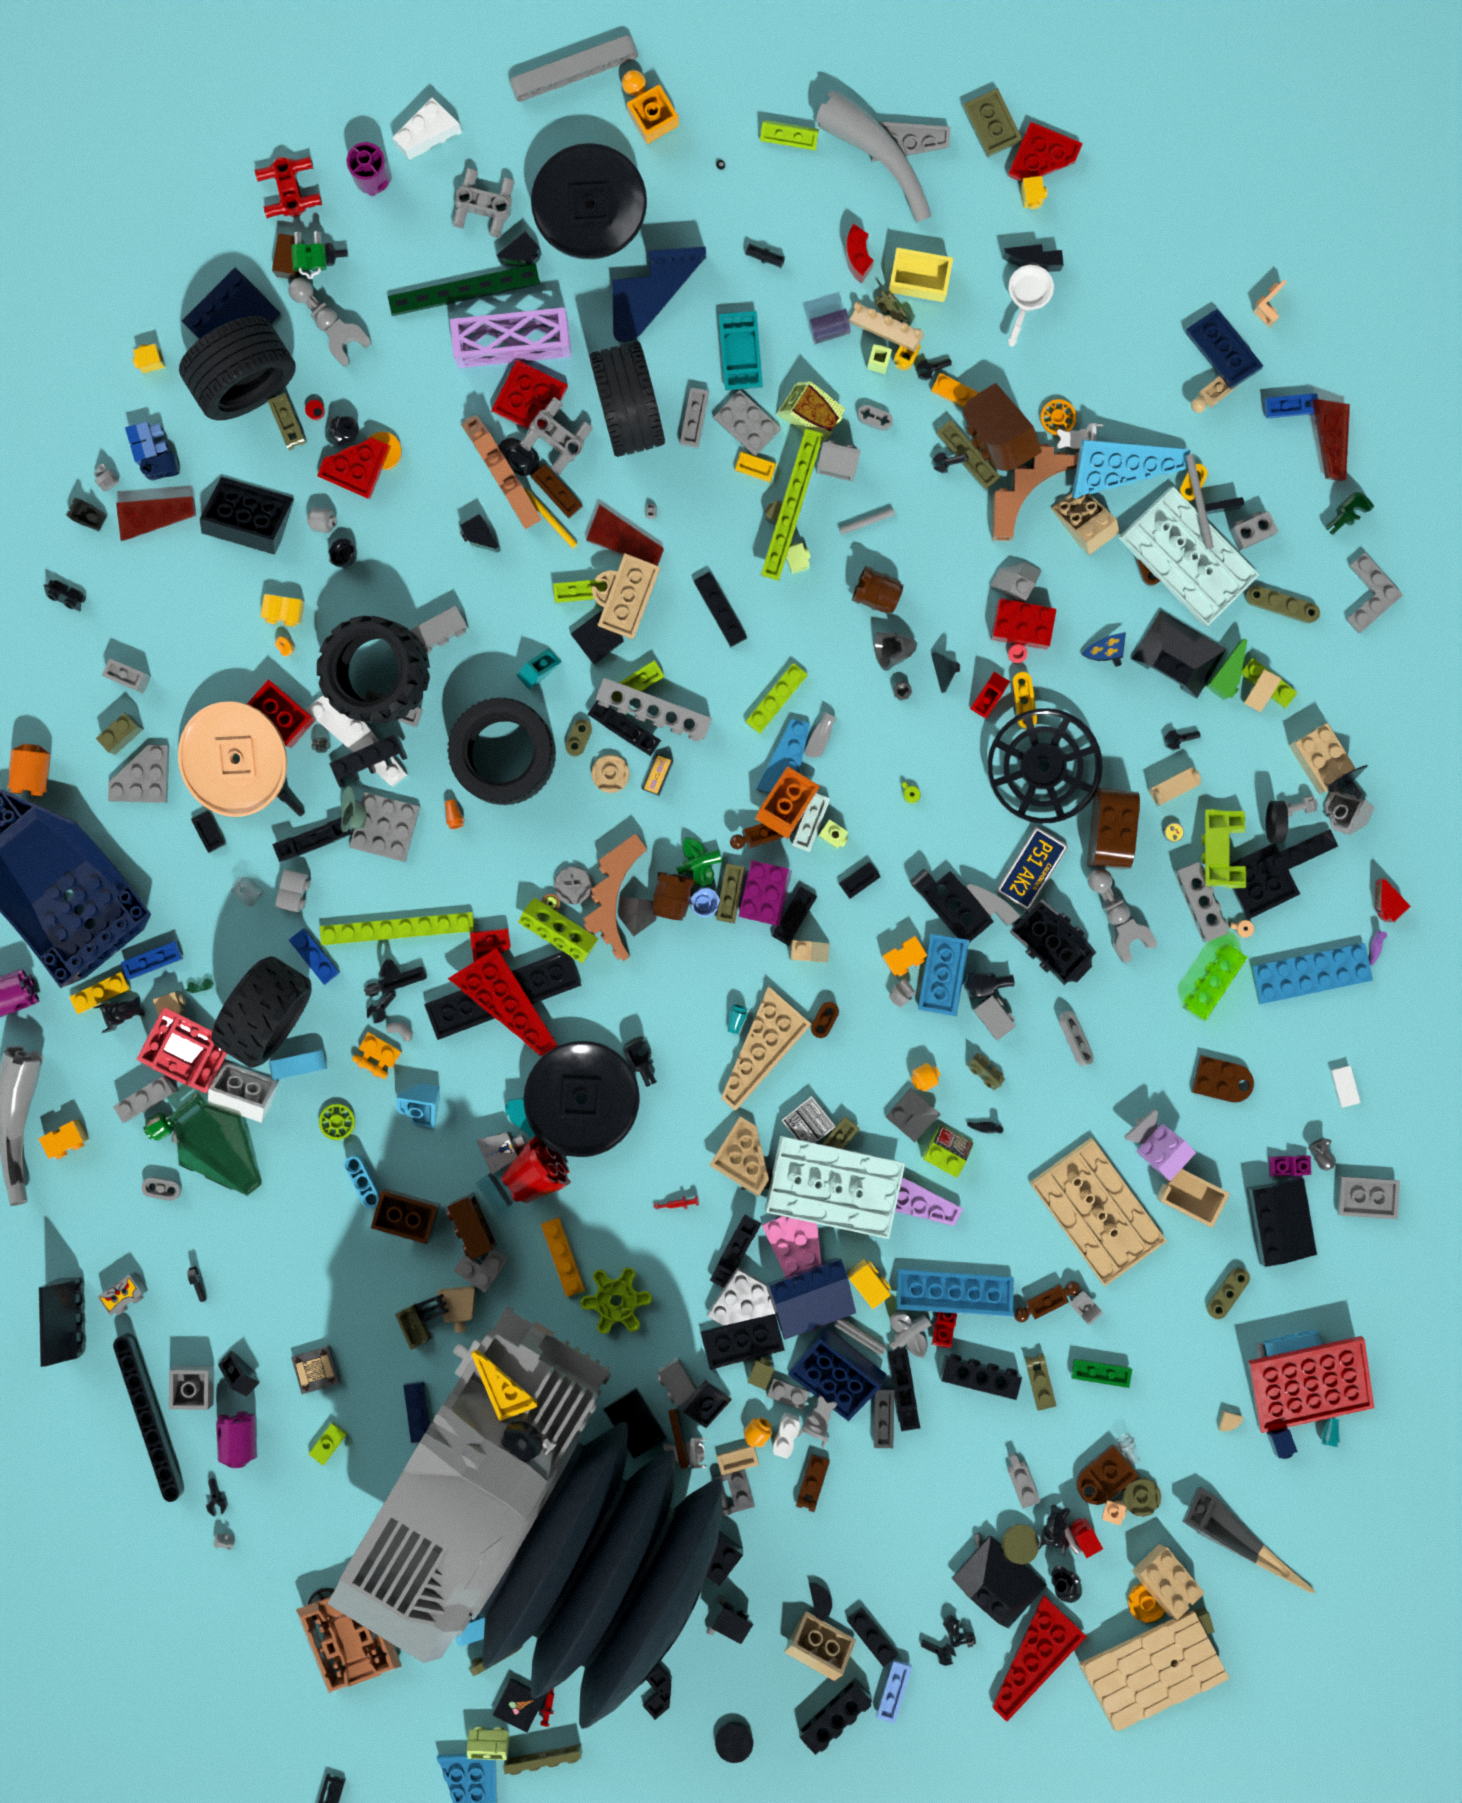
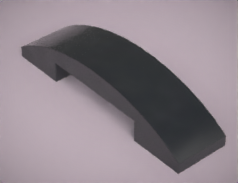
M599 700L595 702L587 715L647 755L651 756L661 742L659 738L642 729L609 706L607 708L599 705Z
M341 817L328 822L326 825L292 838L289 837L272 845L279 862L341 840L351 835L350 828L346 832L341 830Z
M744 1214L710 1278L711 1282L723 1288L725 1287L762 1224L761 1222Z

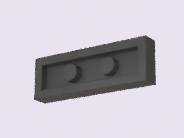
M880 1388L874 1395V1448L893 1449L894 1388Z

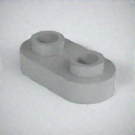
M151 1177L142 1183V1192L147 1197L171 1201L177 1199L182 1192L181 1185L173 1180ZM152 1183H154V1184L156 1185V1189H155V1190H152V1189H151V1184H152ZM170 1187H174V1193L170 1192Z

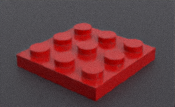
M516 360L491 411L529 430L528 428L539 411L545 410L553 397L560 402L562 401L568 385ZM539 419L537 421L538 427L545 429V422Z

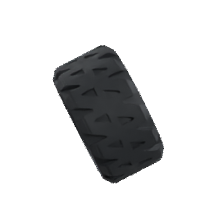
M358 616L350 618V621L340 623L331 631L332 635L325 638L319 650L322 655L317 659V676H320L318 684L323 696L329 699V704L340 714L358 721L388 723L389 721H397L407 716L409 711L414 710L422 701L423 691H427L430 674L427 669L430 668L428 654L422 648L424 646L422 642L407 627L377 616ZM374 639H383L391 645L397 655L399 662L398 679L393 689L386 696L376 701L367 702L354 691L349 679L350 661L361 645Z
M269 956L258 961L240 980L218 1014L212 1029L213 1044L249 1068L264 1064L281 1046L302 1015L311 996V980L276 957Z

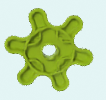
M632 1267L624 1268L621 1276L615 1280L610 1279L602 1269H598L593 1273V1280L598 1285V1291L593 1296H584L580 1301V1305L584 1310L594 1309L599 1312L600 1320L597 1323V1330L600 1334L609 1333L611 1326L615 1322L624 1323L630 1332H635L640 1327V1322L634 1313L635 1309L641 1305H649L652 1301V1295L648 1291L638 1292L633 1289L632 1282L636 1272ZM619 1295L622 1303L614 1305L611 1302V1297Z

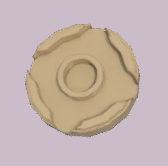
M605 755L598 759L593 765L591 772L592 780L596 787L607 793H615L622 790L628 783L630 776L629 767L626 762L615 755Z

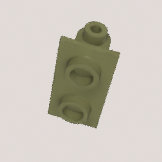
M882 291L884 296L879 295L875 298L876 306L883 315L890 311L889 316L892 319L901 323H909L907 312L902 307L899 308L895 303L897 299L891 292Z
M977 1052L966 1065L973 1074L978 1075L988 1088L993 1090L999 1088L1005 1080L1004 1074L995 1066L989 1070L987 1067L991 1062Z

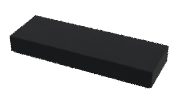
M800 887L772 937L789 946L817 896Z

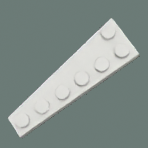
M321 696L305 709L352 752L380 741L365 722L350 719L346 715L340 714L329 704V699ZM391 757L392 766L388 767L385 761L374 765L376 773L394 787L407 774L394 757Z

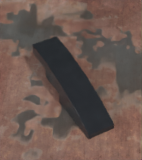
M907 1349L889 1351L888 1356L901 1432L920 1429Z

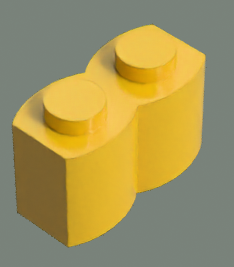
M264 594L260 617L265 619V623L277 624V622H284L285 626L295 627L296 624L301 625L305 602L300 599Z

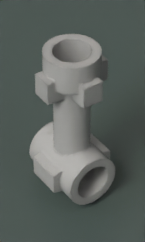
M1312 795L1303 797V802L1290 805V802H1285L1288 817L1292 816V812L1304 809L1305 813L1317 811V799Z

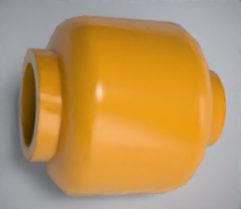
M925 1063L914 1069L910 1078L917 1090L920 1089L925 1092L939 1084L938 1077L941 1075L936 1066L932 1067L929 1063Z
M753 1418L744 1430L746 1443L751 1447H763L772 1435L771 1424L764 1418Z

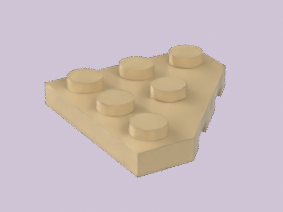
M740 1116L709 1166L759 1197L769 1178L757 1126Z

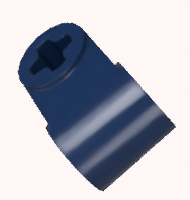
M164 453L156 457L146 458L140 463L141 472L149 480L172 477L180 473L175 453Z

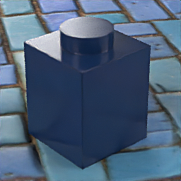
M1288 1428L1266 1432L1272 1450L1279 1459L1290 1458L1294 1453L1298 1452Z

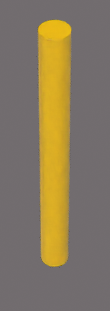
M525 488L524 490L536 510L572 549L575 548L578 543L538 499Z

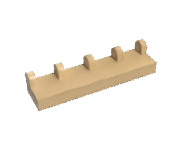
M859 302L854 304L855 311L849 319L851 324L913 352L916 351L924 337L921 329L912 328L905 322L896 321L889 315L885 316L876 312L873 308L869 309L862 306Z

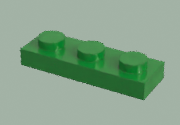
M1074 1358L1071 1378L1130 1388L1132 1368Z

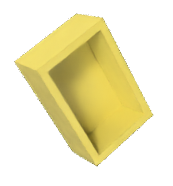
M896 248L888 293L944 302L947 295L953 257Z

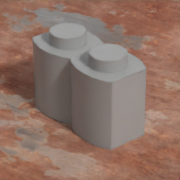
M284 869L275 907L294 912H300L301 909H304L307 898H304L305 891H308L311 885L309 875Z

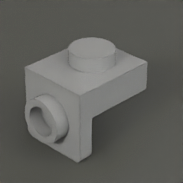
M1084 1291L1075 1296L1073 1301L1069 1303L1088 1325L1093 1323L1103 1313Z

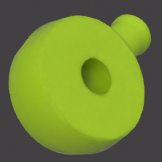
M906 781L901 784L904 788L903 798L907 803L914 804L920 800L921 792L916 786H909Z

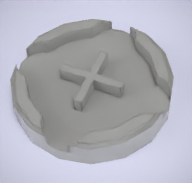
M579 867L565 868L555 878V893L561 901L567 904L576 905L583 903L592 892L591 877L585 870Z

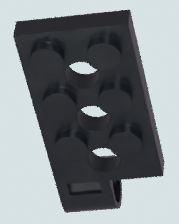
M922 869L909 881L956 938L970 940V943L994 922L951 871L935 882L932 876L925 869ZM939 885H944L947 888L945 896L937 894L936 889ZM951 900L959 902L958 910L953 911L949 908ZM969 914L972 917L970 925L962 923L963 915Z

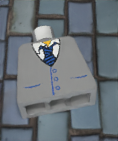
M509 1131L477 1140L491 1174L515 1160L519 1155L517 1149L526 1145L522 1134L512 1138Z

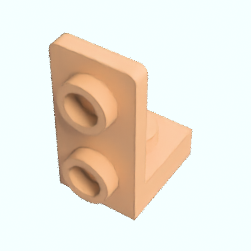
M1285 280L1280 284L1276 282L1268 290L1270 294L1267 297L1263 295L1256 302L1257 308L1253 313L1269 328L1280 316L1275 308L1268 306L1267 303L1287 283Z

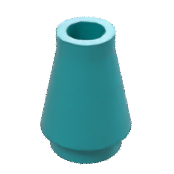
M733 1004L732 1008L729 1009L728 1032L739 1033L748 1015L746 1007Z
M1327 1419L1320 1438L1322 1439V1444L1338 1447V1442L1340 1443L1339 1419Z

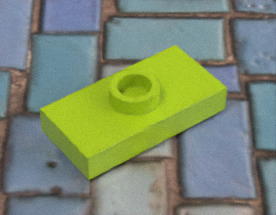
M332 1422L308 1455L324 1466L348 1433Z

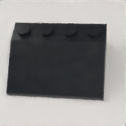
M221 477L200 517L201 533L275 555L282 541L294 498Z
M1304 1178L1246 1187L1259 1264L1264 1267L1275 1266L1317 1255Z
M81 1277L58 1278L39 1287L41 1367L77 1359L85 1352L86 1344L83 1341L85 1322L82 1321V1314L85 1310V1304L82 1302L84 1283H82Z

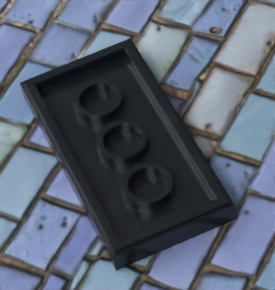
M776 1314L700 1331L710 1370L785 1351Z

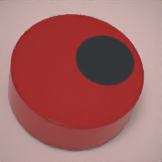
M311 400L305 406V413L311 420L317 421L324 417L325 407L320 401Z

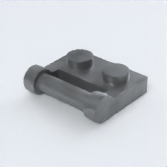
M745 1469L725 1475L719 1474L711 1478V1480L719 1478L722 1482L728 1480L734 1505L728 1506L724 1487L722 1486V1516H728L732 1513L755 1507Z

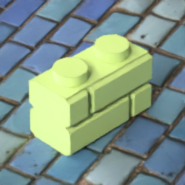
M475 1727L474 1730L469 1729L467 1743L468 1759L507 1760L509 1747L508 1731H505L502 1727H496L494 1730H486L484 1727Z

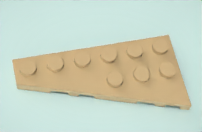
M769 986L721 1096V1099L735 1111L812 1025Z

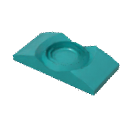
M757 311L719 314L725 391L763 388Z

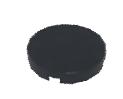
M730 1722L718 1730L715 1738V1747L718 1755L726 1762H743L753 1750V1736L749 1728L744 1724Z

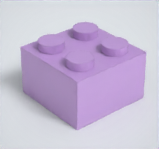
M1161 1124L1136 1151L1151 1167L1169 1181L1196 1154L1185 1140L1164 1124Z

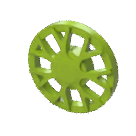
M330 1105L320 1114V1130L329 1139H344L354 1130L355 1116L351 1109L345 1105ZM334 1107H340L339 1114L334 1113ZM327 1111L332 1114L330 1119L324 1116ZM345 1111L350 1114L347 1118L342 1116ZM345 1121H352L351 1127L345 1126ZM329 1122L330 1127L324 1129L322 1123ZM344 1128L347 1134L341 1136L339 1129ZM331 1129L336 1130L335 1136L329 1135Z

